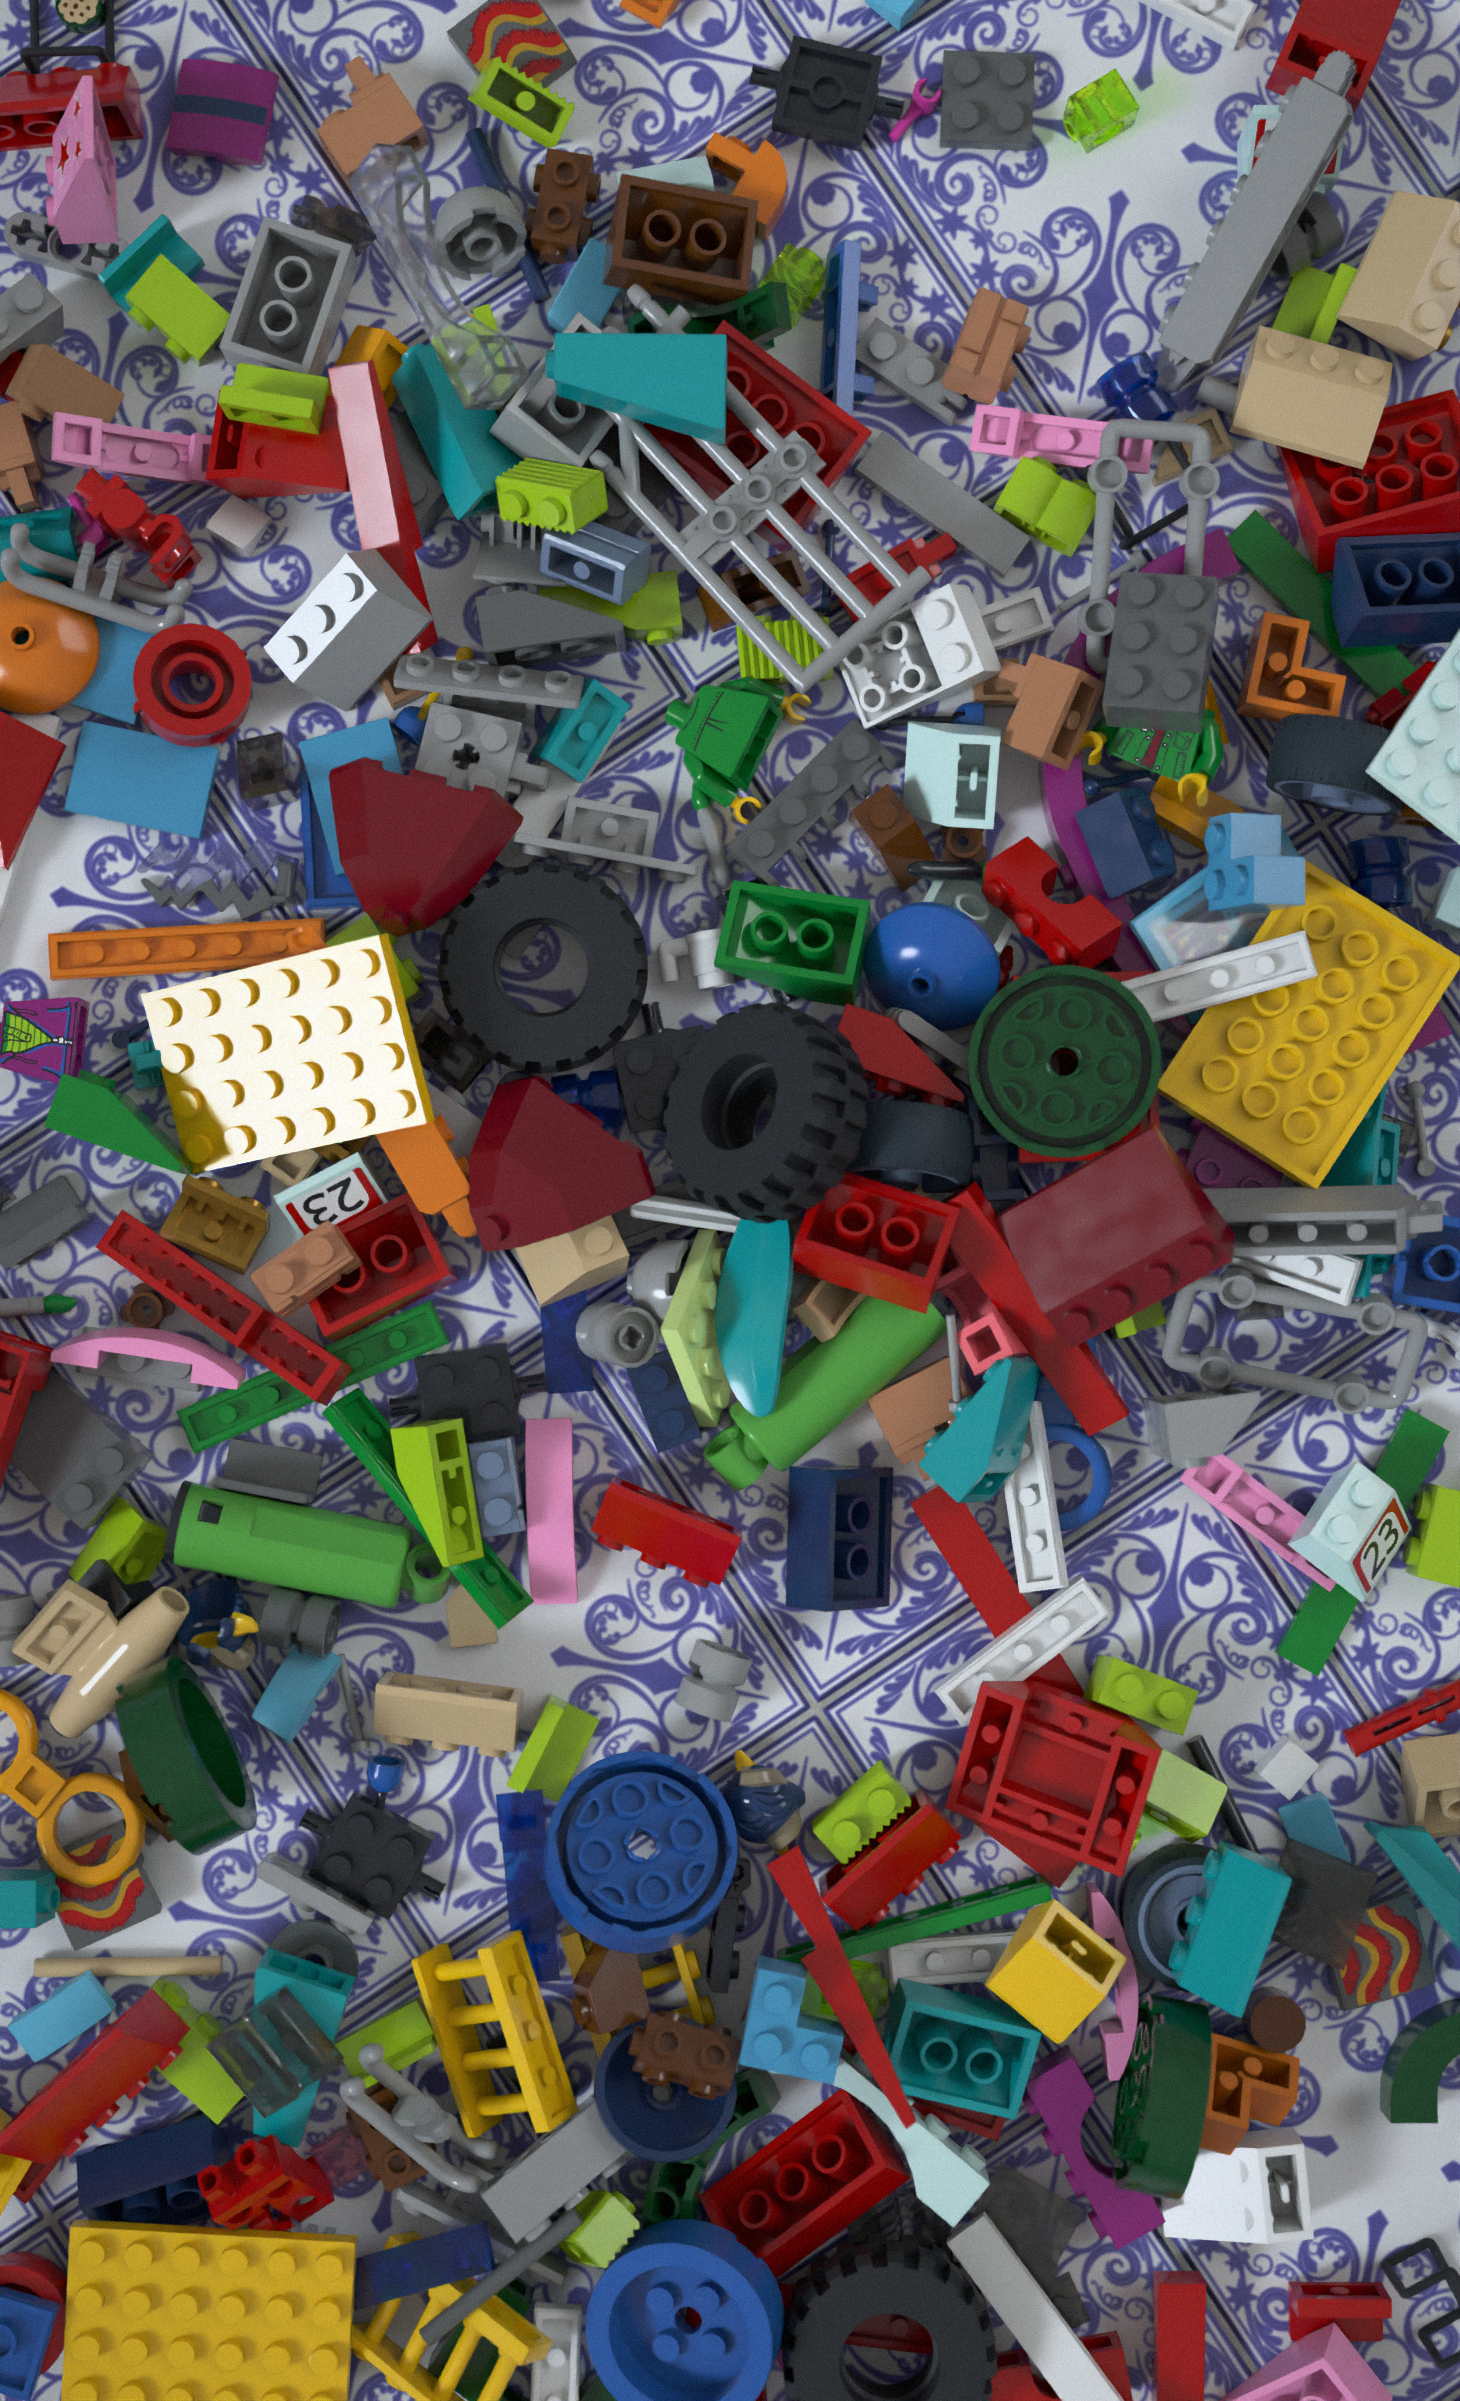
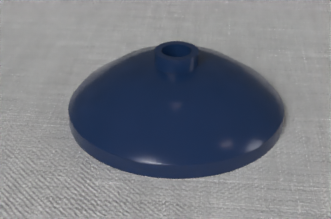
M685 2017L686 2024L704 2028L697 2021ZM646 2019L627 2025L610 2040L596 2068L594 2098L604 2127L621 2147L645 2160L673 2163L690 2159L702 2153L721 2136L732 2117L737 2096L736 2074L734 2073L732 2086L725 2096L717 2095L715 2100L696 2097L688 2092L689 2086L670 2082V2086L665 2087L669 2092V2099L665 2102H660L653 2095V2089L658 2085L644 2081L642 2079L643 2073L632 2070L636 2056L628 2054L635 2025L643 2027Z

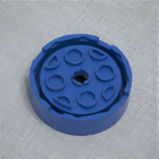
M629 1751L603 1758L585 1768L569 1783V1787L565 1790L554 1808L544 1847V1871L550 1894L561 1914L579 1933L606 1948L625 1953H652L663 1951L685 1942L698 1933L711 1920L718 1910L732 1880L737 1861L738 1841L735 1822L730 1808L718 1788L702 1772L698 1774L688 1766L676 1761V1757L651 1751ZM637 1835L648 1836L655 1844V1852L647 1859L635 1855L629 1849V1841L632 1837Z
M690 2219L668 2220L639 2231L628 2240L627 2245L621 2248V2252H617L615 2260L610 2262L608 2268H606L597 2282L586 2314V2340L592 2363L604 2386L617 2401H755L760 2395L782 2348L785 2334V2310L778 2284L769 2267L760 2255L756 2258L747 2248L736 2241L737 2235L720 2226L704 2221ZM687 2306L697 2310L701 2316L702 2324L692 2329L691 2325L686 2324L680 2315H677L681 2307Z

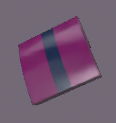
M183 59L165 148L177 156H214L222 164L262 165L279 76L271 71L245 65L211 60Z

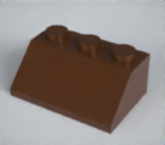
M622 173L607 238L602 284L629 289L632 285L638 284L650 294L714 306L743 297L749 291L759 200Z

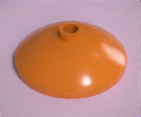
M40 577V578L46 579V580H48V581H51V582H54V583L63 585V584H61V583H59V582H57V581H54V580H52V579ZM8 580L0 583V708L24 715L45 714L58 710L75 700L89 685L95 674L100 657V635L97 623L91 614L28 594L17 589ZM21 631H28V641L22 645L16 644L17 634Z

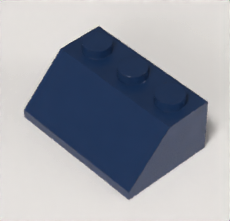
M1460 532L1339 537L1335 543L1330 611L1342 648L1450 643L1460 629Z
M838 1465L789 1467L786 1571L787 1607L832 1612L890 1606L893 1467Z
M206 2114L191 2115L183 2119L182 2122L161 2129L145 2130L136 2137L115 2144H103L91 2152L76 2156L79 2208L89 2220L186 2226L210 2218L211 2213L208 2202L201 2195L197 2175L210 2165L221 2167L234 2159L225 2132L219 2124L217 2125Z

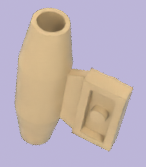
M68 1579L14 1641L12 1652L51 1676L53 1673L72 1676L50 1712L49 1718L53 1727L60 1734L68 1738H77L115 1709L114 1702L123 1698V1694L119 1695L115 1688L118 1682L156 1664L161 1659L189 1613L190 1607L181 1593L171 1587L163 1586L118 1621L108 1607V1602Z

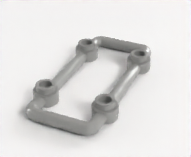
M1115 419L1108 423L1102 431L1099 458L1091 464L1087 473L1088 484L1097 493L1089 602L1081 607L1077 616L1078 626L1081 632L1087 636L1086 661L1090 669L1097 674L1107 676L1109 657L1104 656L1105 635L1113 631L1116 612L1114 605L1108 601L1115 492L1125 485L1128 477L1127 467L1123 460L1118 457L1119 439L1133 438L1189 442L1193 444L1191 465L1185 468L1179 479L1180 491L1189 500L1183 575L1202 576L1207 499L1217 492L1220 485V475L1218 470L1210 463L1211 438L1208 432L1200 425L1137 419Z
M1231 1267L1220 1275L1210 1273L1177 1291L1162 1346V1357L1170 1368L1196 1374L1200 1384L1207 1388L1218 1389L1226 1386L1230 1381L1331 1399L1337 1410L1344 1414L1353 1415L1361 1413L1367 1407L1391 1410L1405 1403L1427 1340L1428 1325L1420 1314L1394 1308L1391 1300L1380 1293H1371L1369 1298H1361L1359 1301L1351 1300L1350 1305L1344 1306L1301 1290L1255 1282L1253 1275L1247 1269ZM1200 1290L1216 1293L1225 1306L1233 1309H1241L1250 1305L1253 1301L1354 1319L1357 1320L1359 1327L1365 1333L1371 1335L1384 1334L1392 1327L1409 1330L1391 1390L1383 1391L1369 1388L1367 1381L1355 1373H1344L1335 1381L1234 1363L1230 1355L1218 1347L1206 1348L1198 1356L1180 1352L1196 1292Z

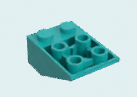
M1006 1357L1005 1360L1001 1358L994 1362L985 1372L983 1380L986 1383L976 1395L971 1394L967 1396L956 1407L953 1413L956 1419L946 1431L941 1430L937 1432L925 1445L924 1451L927 1454L919 1462L918 1466L957 1503L990 1501L1019 1467L1041 1370L1033 1359Z

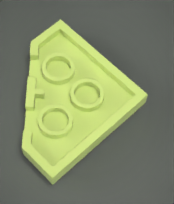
M698 1229L660 1329L699 1427H716L722 1409L728 1406L730 1399V1388L721 1362L715 1329L716 1297L727 1249L722 1248L717 1231L714 1229Z

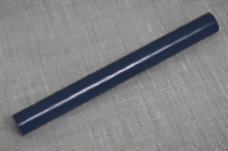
M482 128L471 129L465 134V137L485 185L503 192L511 199ZM526 237L524 242L526 252L518 263L534 302L540 304L549 300L552 295L530 242Z

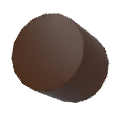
M1260 1987L1250 1993L1241 2018L1244 2028L1263 2049L1273 2053H1284L1295 2048L1302 2040L1306 2030V2018L1301 2007L1283 1990L1276 1987Z

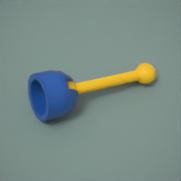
M466 646L460 647L456 651L455 661L462 659L473 660L474 653L472 649ZM431 692L421 707H405L391 722V727L404 739L420 747L431 702L436 703L442 693Z

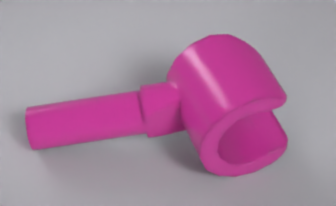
M921 78L916 82L909 108L888 134V137L896 143L920 115L927 116L935 111L941 95V89L932 98L921 96L926 86L927 78Z
M77 492L71 493L68 496V500L80 522L86 527L76 539L82 545L85 541L94 543L95 557H97L110 544V538L86 511V507Z

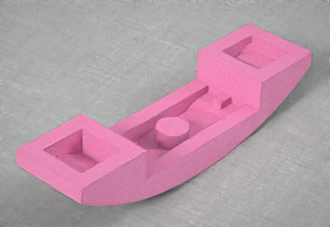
M977 404L969 451L1021 460L1022 456L1030 459L1038 456L1048 460L1055 466L1085 469L1087 465L1092 464L1099 458L1102 431L1110 422L1029 413L1016 408ZM1119 439L1118 457L1125 463L1128 473L1149 474L1155 440Z
M61 412L54 413L51 461L88 470L93 467L99 472L116 473L117 475L217 486L205 480L212 435L200 433L183 435L104 423L101 418Z
M141 1327L109 1328L73 1337L62 1342L51 1352L50 1360L51 1362L98 1368L108 1358V1352L192 1364L190 1383L235 1390L240 1387L246 1377V1369L223 1352L206 1343L174 1332Z
M572 1418L526 1419L527 1541L530 1594L534 1600L531 1605L578 1603Z
M1222 1453L1218 1456L1207 1457L1208 1465L1186 1468L1179 1477L1182 1483L1329 1592L1336 1585L1334 1580L1287 1545L1304 1520L1305 1516L1247 1474L1244 1469Z
M1086 1882L1085 1890L1089 1927L1103 1939L1109 1938L1110 1945L1127 1958L1114 1981L1117 2020L1099 2022L1103 2067L1109 2081H1117L1127 2065L1136 2035L1139 2002L1136 1969L1124 1929L1117 1915L1095 1882Z

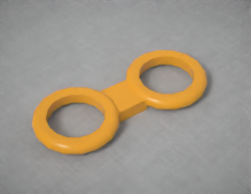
M0 1688V1710L6 1712L15 1723L19 1736L18 1752L11 1766L0 1775V1795L6 1794L33 1817L38 1819L36 1837L42 1857L57 1875L75 1884L100 1885L119 1878L135 1863L145 1843L146 1817L128 1798L124 1782L108 1773L84 1772L68 1778L39 1755L40 1734L34 1714L20 1697ZM86 1791L101 1792L113 1798L122 1809L126 1822L125 1839L118 1853L108 1862L97 1866L82 1865L71 1859L61 1848L57 1835L58 1818L64 1806L73 1797Z

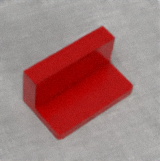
M1288 2281V2334L1291 2340L1299 2341L1304 2336L1335 2322L1349 2341H1382L1383 2318L1392 2319V2299L1382 2282Z

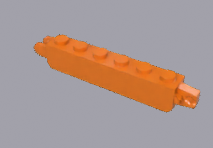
M309 922L298 926L284 935L292 957L329 948ZM427 1087L429 1098L431 1099L432 1095ZM441 1114L435 1117L434 1121L375 1134L419 1212L436 1216L443 1213L448 1224L453 1226V1231H456V1235H461L462 1238L476 1236L477 1230L469 1211L470 1161L466 1155L458 1158L449 1142L456 1137L444 1116Z

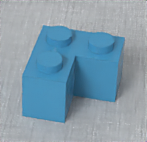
M1227 813L1208 818V827L1204 836L1205 848L1208 851V874L1204 883V891L1208 899V912L1261 913L1305 905V857L1281 856V815Z
M759 1955L741 2036L739 2064L834 2085L844 2038L841 2023L799 2013L806 1983L805 1965Z

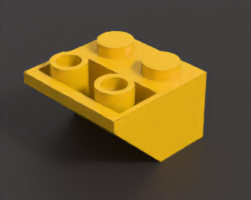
M1056 1899L1029 1909L986 1981L985 1986L1052 2041L1060 2044L1106 1997L1127 1958Z

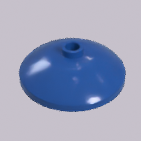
M915 902L900 906L886 914L877 923L865 946L864 970L866 979L880 1004L886 1010L890 1007L909 1010L941 1032L957 1030L978 1020L983 1009L997 994L1001 969L999 957L992 940L975 920L953 907L934 902ZM917 978L925 979L929 986L921 984Z

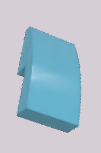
M294 1645L264 1691L251 1718L290 1744L318 1707L315 1700L343 1664L341 1658L333 1652L330 1653L327 1659L298 1653L297 1645Z
M88 1969L56 1987L52 1994L44 2001L15 2016L7 2028L34 2063L88 2030L113 2011L117 2004Z

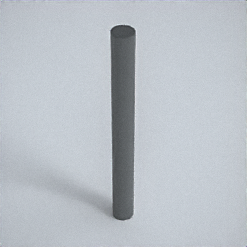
M574 2207L568 2210L530 2243L528 2242L419 2329L423 2340L429 2346L434 2344L583 2225V2219Z

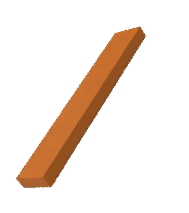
M324 918L50 933L48 934L50 980L65 981L237 971L292 957L284 935L306 922H309L322 939L327 942L326 920Z

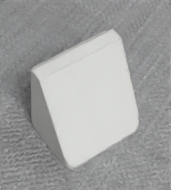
M232 494L209 519L205 528L211 536L249 558L273 519Z
M1283 1734L1254 1767V1770L1288 1800H1291L1320 1765Z

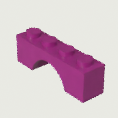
M1066 2044L1032 2064L1022 2101L1031 2116L1038 2112L1042 2116L1048 2127L1041 2131L1042 2136L1054 2157L1063 2154L1071 2169L1065 2171L1064 2174L1077 2198L1086 2194L1094 2208L1087 2215L1100 2239L1102 2240L1109 2236L1116 2249L1119 2250L1166 2223L1153 2196L1118 2190L1113 2181L1115 2167L1095 2160L1083 2148L1081 2144L1082 2121L1086 2111L1096 2097L1078 2062Z

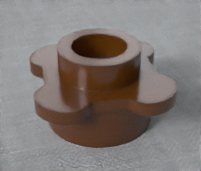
M941 825L939 834L944 838L945 851L942 854L943 861L960 862L972 860L974 863L983 862L988 854L987 848L983 845L982 833L984 829ZM961 838L967 839L968 844L966 846L959 844Z
M140 1283L135 1287V1294L128 1300L127 1304L121 1306L119 1311L120 1318L123 1322H130L135 1327L160 1330V1324L165 1317L174 1313L175 1303L166 1297H161L147 1283ZM147 1305L151 1307V1313L148 1315L143 1312V1308Z

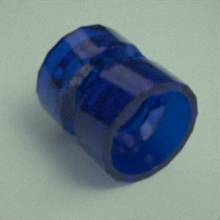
M1147 352L1137 353L1121 361L1105 372L1095 383L1106 406L1117 408L1118 411L1114 420L1137 419L1167 422L1179 410L1167 386H1157L1156 382L1160 374Z
M1374 837L1355 840L1347 844L1349 870L1357 873V878L1350 883L1351 889L1383 909L1401 907L1413 903L1412 879L1404 874L1403 871L1410 864L1409 839L1407 837Z
M615 1068L590 1071L586 1080H582L576 1073L551 1076L552 1092L570 1105L576 1102L604 1122L602 1126L604 1130L623 1128L620 1093Z

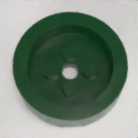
M1058 965L1044 967L1028 972L1010 982L983 1009L976 1022L969 1044L968 1073L970 1084L977 1104L985 1117L1002 1136L1025 1150L1044 1156L1058 1158L1085 1156L1103 1150L1119 1141L1146 1114L1154 1099L1160 1080V1042L1154 1023L1143 1004L1126 986L1116 979L1094 969L1081 966ZM1061 1047L1072 1049L1078 1056L1079 1064L1077 1069L1067 1076L1057 1074L1050 1065L1052 1054Z
M173 1655L118 1682L115 1688L119 1695L123 1694V1698L114 1703L125 1748L152 1806L159 1803L166 1814L172 1818L171 1821L167 1822V1829L175 1840L189 1853L198 1856L252 1830L257 1822V1808L244 1760L222 1712L196 1672L183 1659Z
M1144 1993L1138 2002V2030L1135 2035L1132 2051L1117 2086L1112 2131V2156L1121 2158V2168H1114L1113 2181L1118 2190L1178 2201L1184 2195L1192 2177L1203 2134L1211 2076V2020L1205 2004Z

